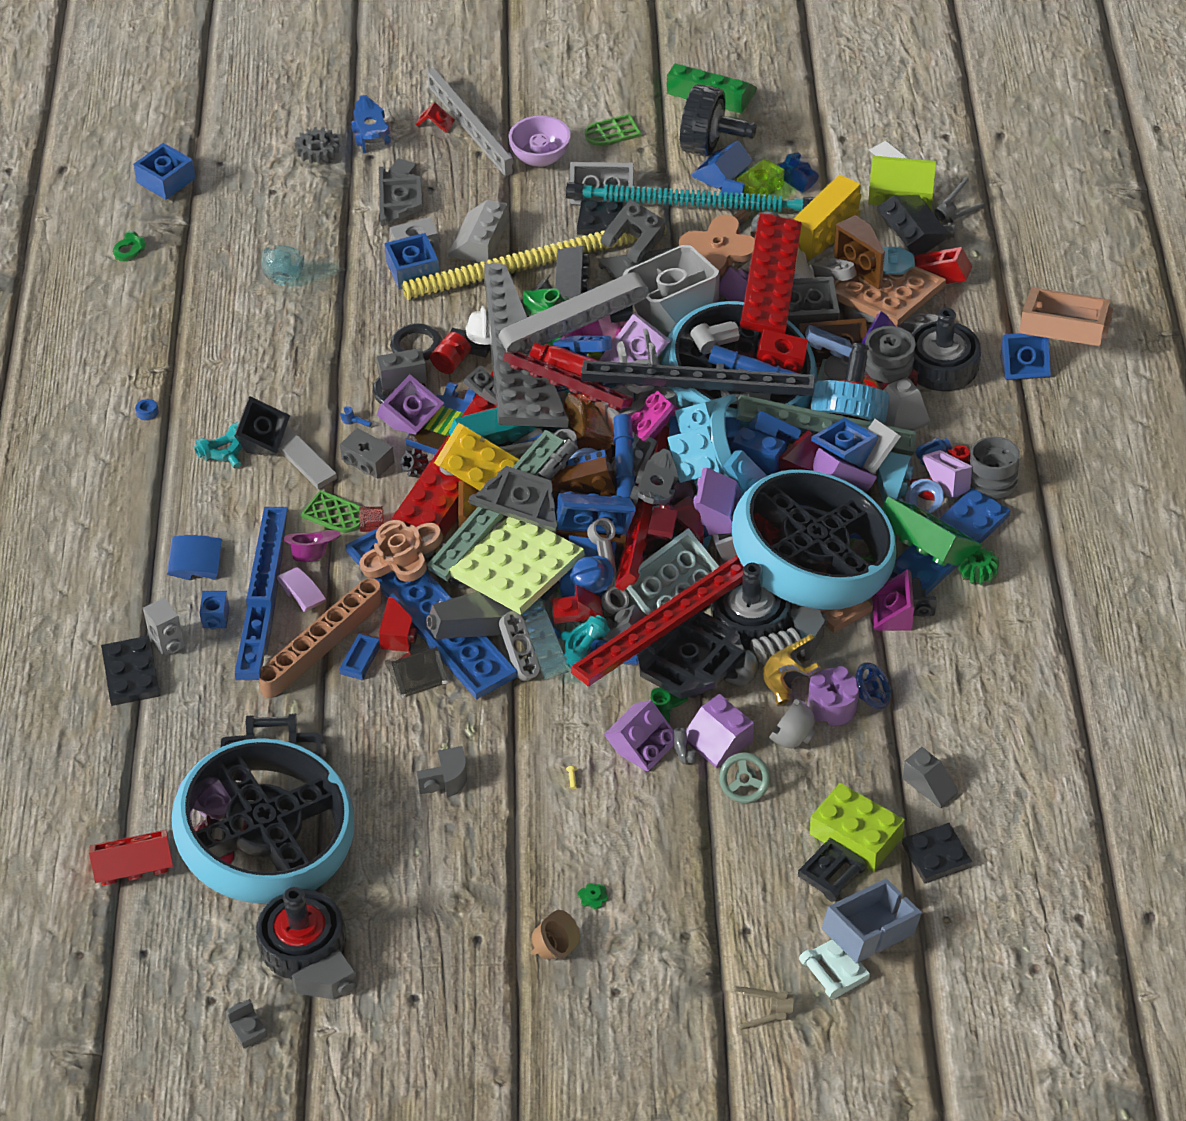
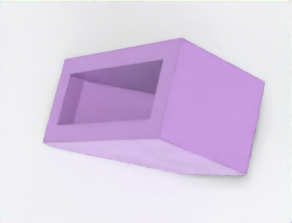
M941 450L923 455V461L932 480L941 486L943 492L948 497H959L970 490L971 465Z

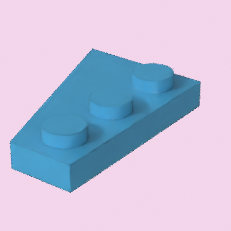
M734 451L723 465L729 477L737 481L742 495L757 481L767 477L743 451Z

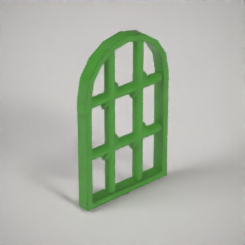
M630 114L590 124L585 130V139L590 144L596 146H605L641 137V132ZM625 119H629V120H630V121L623 122V123H617V121H621V120H625ZM609 123H614V124H615V125L608 126V127H604V128L601 127V125H605V124H609ZM632 124L634 127L626 130H621L620 128L621 126ZM598 127L596 130L589 131L592 128ZM617 128L619 131L611 134L604 133V131ZM632 131H636V132H637V133H635V134H631V135H627V136L624 135V133H628V132H632ZM594 133L602 134V136L591 139L587 135ZM616 135H619V136L621 135V136H622V137H619V138H615V139L608 140V138H609V137H612V136H616Z

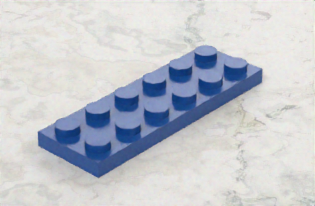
M971 488L939 519L982 543L1010 516V509ZM912 544L895 560L890 577L895 578L907 569L910 570L912 578H920L921 588H925L927 596L957 566L948 563L946 566H942L933 561L934 556L930 554L926 556L916 551L917 546Z

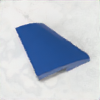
M760 411L748 425V429L785 441L787 447L790 441L799 439L802 431L763 411Z

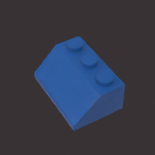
M573 492L559 493L555 505L557 530L587 532L588 527L597 519L607 518L614 524L615 534L626 535L635 513V506L630 498H623L618 495L608 497L597 494L580 495ZM596 525L597 533H606L602 526Z

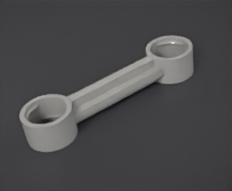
M599 518L588 527L587 534L591 542L597 545L599 556L609 560L614 568L613 581L602 595L601 605L606 612L616 614L628 606L629 596L625 590L621 591L615 587L617 572L610 541L615 535L614 524L607 518ZM596 525H600L606 530L607 538H602L598 535ZM610 593L615 594L619 598L620 608L615 607L611 603Z

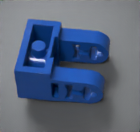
M563 336L553 342V346H559L587 357V352L611 350L612 341L611 336ZM601 382V383H603L602 385L613 384V383H604V382Z

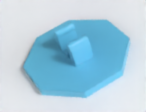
M882 247L885 251L883 274H904L915 267L914 255L901 247Z

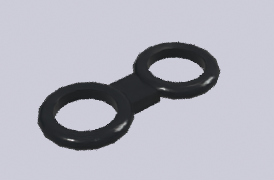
M423 323L405 325L398 329L391 337L390 348L393 353L405 351L400 347L399 343L407 335L414 333L428 335L432 338L433 343L428 349L422 351L424 361L430 359L431 353L442 341L439 331ZM378 377L373 384L372 393L375 400L382 404L388 397L383 394L380 377Z

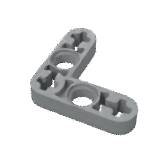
M835 245L808 261L815 275L833 277V279L840 281L852 279L857 275L853 262L834 258Z

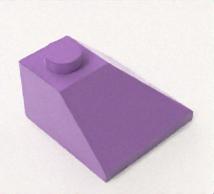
M409 374L381 404L377 416L394 430L416 435L444 405V402Z

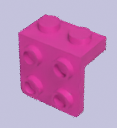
M657 390L646 399L645 405L640 411L632 415L633 432L642 441L647 440L649 436L654 439L668 423L670 416H674L675 410L679 409Z

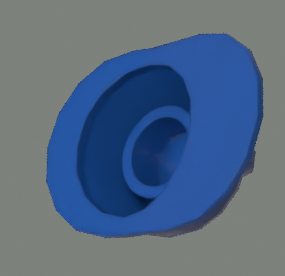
M583 557L561 577L560 588L567 597L576 596L575 585H579L594 594L607 589L612 583L614 568L611 562L604 557Z

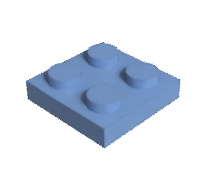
M808 324L805 335L806 339L810 342V346L819 350L822 347L831 350L830 353L840 358L843 355L849 357L852 351L850 340Z

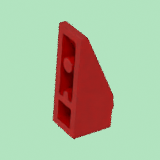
M963 247L914 255L916 267L946 279L945 284L967 281L972 269V265Z

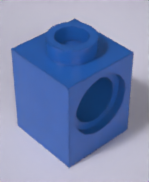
M227 591L202 592L199 612L202 628H227L230 607Z

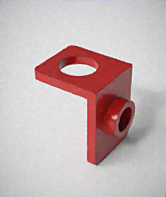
M434 102L420 115L415 125L418 127L429 118L447 133L455 119Z

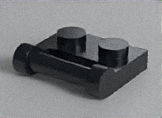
M829 838L798 870V877L821 891L828 900L834 902L839 898L842 889L858 873H862L867 868V863L846 847ZM845 862L850 864V867L833 885L827 882Z

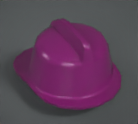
M336 530L294 533L286 535L284 541L290 544L294 561L313 562L325 554L327 542L339 538L341 533Z

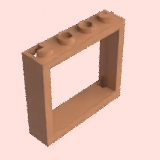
M1031 287L1022 312L1019 333L1100 346L1102 339L1107 338L1114 307H1109L1111 299ZM1036 310H1037V311H1043V312H1049V313H1056V314L1074 316V317H1081V318L1093 319V320H1098V322H1096V321H1089V320H1083V319H1077V318H1071V317L1058 316V315H1052V314H1046V313H1039V312H1036Z

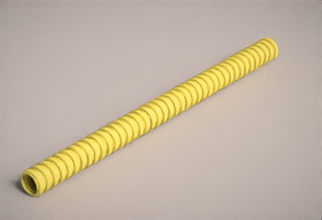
M603 230L600 234L595 232L594 235L589 234L588 237L584 235L581 239L576 237L575 240L572 238L569 242L564 240L563 243L557 242V245L552 243L550 246L545 245L544 248L540 246L537 250L532 248L531 251L525 250V253L521 251L518 255L513 253L512 256L506 255V258L501 256L499 259L494 258L493 261L489 259L486 263L506 264L510 274H513L514 271L520 272L521 269L525 271L528 267L533 269V266L539 267L540 264L544 266L546 263L552 264V261L556 263L557 249L583 246L584 253L590 254L591 251L595 253L597 250L602 251L603 248L607 250L609 247L600 242L605 232ZM623 233L612 248H615L616 245L621 246L622 243L624 245H627L628 242L634 243L638 238L629 233ZM481 261L480 264L474 263V266L470 264L467 268L465 266H462L461 269L455 268L454 271L450 269L447 273L442 271V274L436 273L435 276L430 274L429 277L423 276L422 279L418 277L415 281L413 279L409 280L408 283L403 281L402 289L404 296L407 300H411V297L415 299L418 295L423 297L424 294L430 295L431 292L435 294L438 290L443 292L444 289L450 290V287L455 289L457 285L462 287L463 284L469 285V282L472 284L476 283L477 280L482 282V279H484L483 270L485 262Z

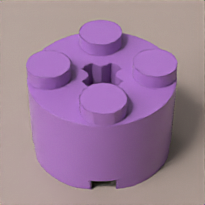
M842 666L825 669L813 674L809 683L808 706L814 713L815 720L820 723L821 720L828 722L830 726H839L850 722L858 708L859 684L856 678Z

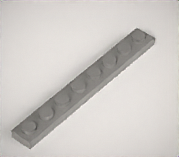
M435 68L428 70V87L506 177L513 174L512 165L514 161L512 155L504 150L501 142L493 137L492 132L485 128L482 120L474 115L473 110L466 106L462 97L458 96L454 88L447 84L444 76L440 75Z

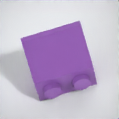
M718 694L704 704L687 728V743L715 768H718L729 757L751 744L754 737V723L721 694Z

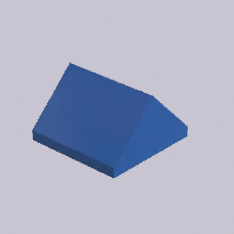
M1021 333L1003 334L1000 359L1005 379L1051 376L1049 338Z
M844 417L812 436L811 440L862 468L878 440V435Z

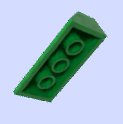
M674 63L667 74L668 95L687 99L692 87L696 84L720 88L725 92V110L739 114L743 113L757 91V87L749 82Z
M888 496L882 507L891 523L894 535L900 536L899 541L909 546L914 544L917 546L916 551L926 556H929V554L934 556L933 561L942 566H946L947 563L957 566L982 546L980 542L915 504Z

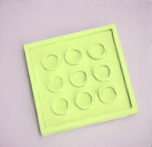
M507 517L449 570L453 578L521 615L563 577L579 559L583 558L585 553L583 548L547 529Z

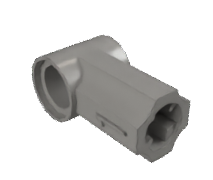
M731 321L711 327L704 323L697 325L691 331V337L702 354L711 353L714 345L719 346L738 341L740 336L737 324Z

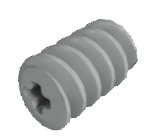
M789 628L786 632H778L777 635L772 633L769 635V638L762 636L759 641L757 639L750 641V651L757 657L758 670L759 662H762L763 666H765L773 654L800 641L801 638L795 629ZM804 649L799 652L801 657L805 656Z

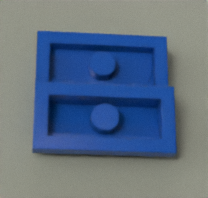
M202 535L173 536L171 539L167 575L190 580L192 575L215 580L218 574L222 539Z

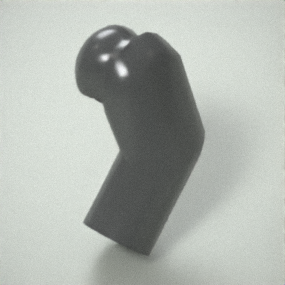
M675 728L674 747L678 758L685 765L687 763L693 764L696 760V753L694 750H687V729Z

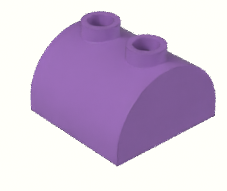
M821 448L816 453L813 471L826 473L845 480L864 493L871 488L877 477L865 468H860L842 457Z

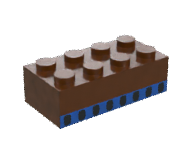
M605 450L569 459L566 462L567 466L563 470L560 469L551 479L554 505L561 490L608 497L617 495L616 476Z

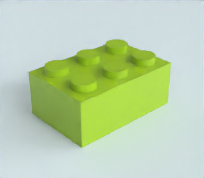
M839 783L811 815L810 835L823 843L832 838L864 859L867 863V868L875 872L902 840L905 819Z

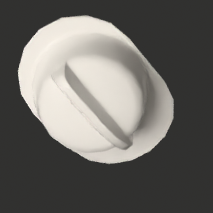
M482 306L480 311L471 313L465 329L469 340L474 343L488 345L490 344L488 313L485 306Z

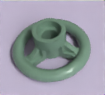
M738 753L729 757L724 762L720 770L719 781L723 792L730 799L739 803H752L766 793L770 784V773L767 765L758 756L751 753ZM746 760L755 763L762 773V780L756 778L755 770L747 765ZM738 762L739 769L735 775L736 780L728 785V770L734 763ZM741 774H748L749 781H743ZM752 785L759 788L754 794L742 796L734 792L740 786L748 787Z

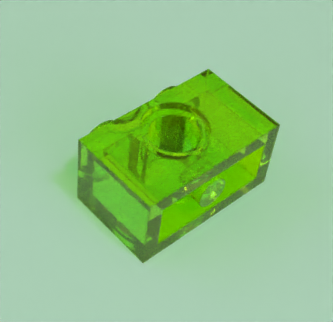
M766 158L737 178V182L744 183V197H746V193H749V198H751L753 193L755 198H757V194H760V198L763 197V194H766L767 198L768 194L771 195L776 190H779L784 185V169Z

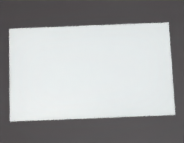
M887 141L869 149L875 156L907 158Z

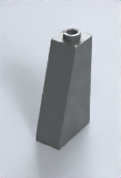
M477 591L433 604L426 623L435 639L502 635L499 621L507 612L513 610ZM507 621L508 625H513V627L516 625L515 622Z

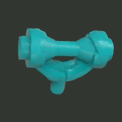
M239 422L233 423L228 428L227 433L219 438H200L196 440L194 450L197 456L205 461L209 459L222 462L229 461L233 468L240 467L241 462L237 456L242 446L234 437ZM227 443H232L227 449H218Z
M596 615V617L590 616L587 622L577 626L571 632L563 631L561 639L566 641V652L563 655V658L566 660L564 664L571 669L572 665L586 657L587 650L594 640L600 637L604 638L610 631V628L607 626L609 622L599 615Z

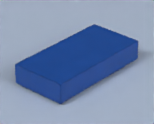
M358 633L339 668L340 674L363 680L380 649V640Z

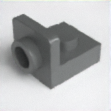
M250 999L238 1002L226 1010L229 1026L243 1049L268 1037L267 1031L256 1015Z

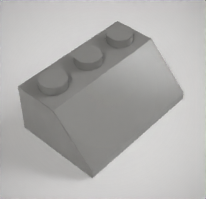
M570 162V182L591 185L592 188H604V185L608 184V189H610V185H613V189H615V185H619V189H621V185H624V190H626V186H630L631 190L632 186H634V163ZM592 196L591 198L570 199L569 204L580 205L581 200L604 201V197ZM624 198V200H623V205H626L627 202H625V198Z
M486 200L469 211L452 244L448 257L479 263L481 261L486 263L487 260H491L508 224L507 203Z

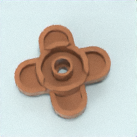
M721 215L712 220L708 231H689L683 234L679 239V246L691 245L719 270L720 276L726 271L727 266L733 262L735 265L738 262L751 260L755 239L749 235L739 234V222L734 216Z
M400 520L388 521L377 529L376 539L378 543L374 544V549L362 556L359 562L360 568L368 578H378L394 571L401 581H414L426 572L427 563L424 555L433 551L442 543V532L439 526L434 523H425L418 527L414 525L406 527L405 523Z

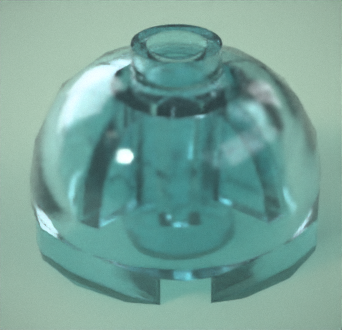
M277 245L274 250H269V247L262 251L261 269L264 275L275 284L285 285L295 281L302 274L305 256L302 255L301 257L299 250L289 246Z

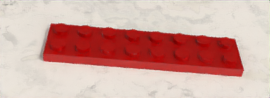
M759 214L740 322L741 328L763 332V329L785 334L802 222L774 216L773 214Z

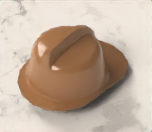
M556 910L549 914L532 933V943L534 949L531 951L532 955L539 954L543 959L552 960L555 958L563 959L571 953L578 945L580 938L579 928L573 917L564 910Z

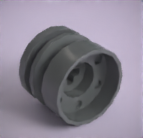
M992 436L975 442L971 448L970 465L972 466L970 487L989 498L996 499L1013 493L1017 488L1020 450L1017 445L1008 439Z

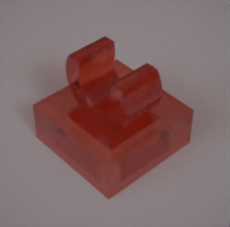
M383 506L359 508L360 532H371L384 524Z

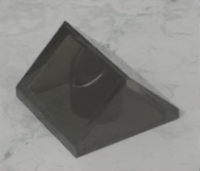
M426 646L385 660V665L401 698L448 683L436 646Z

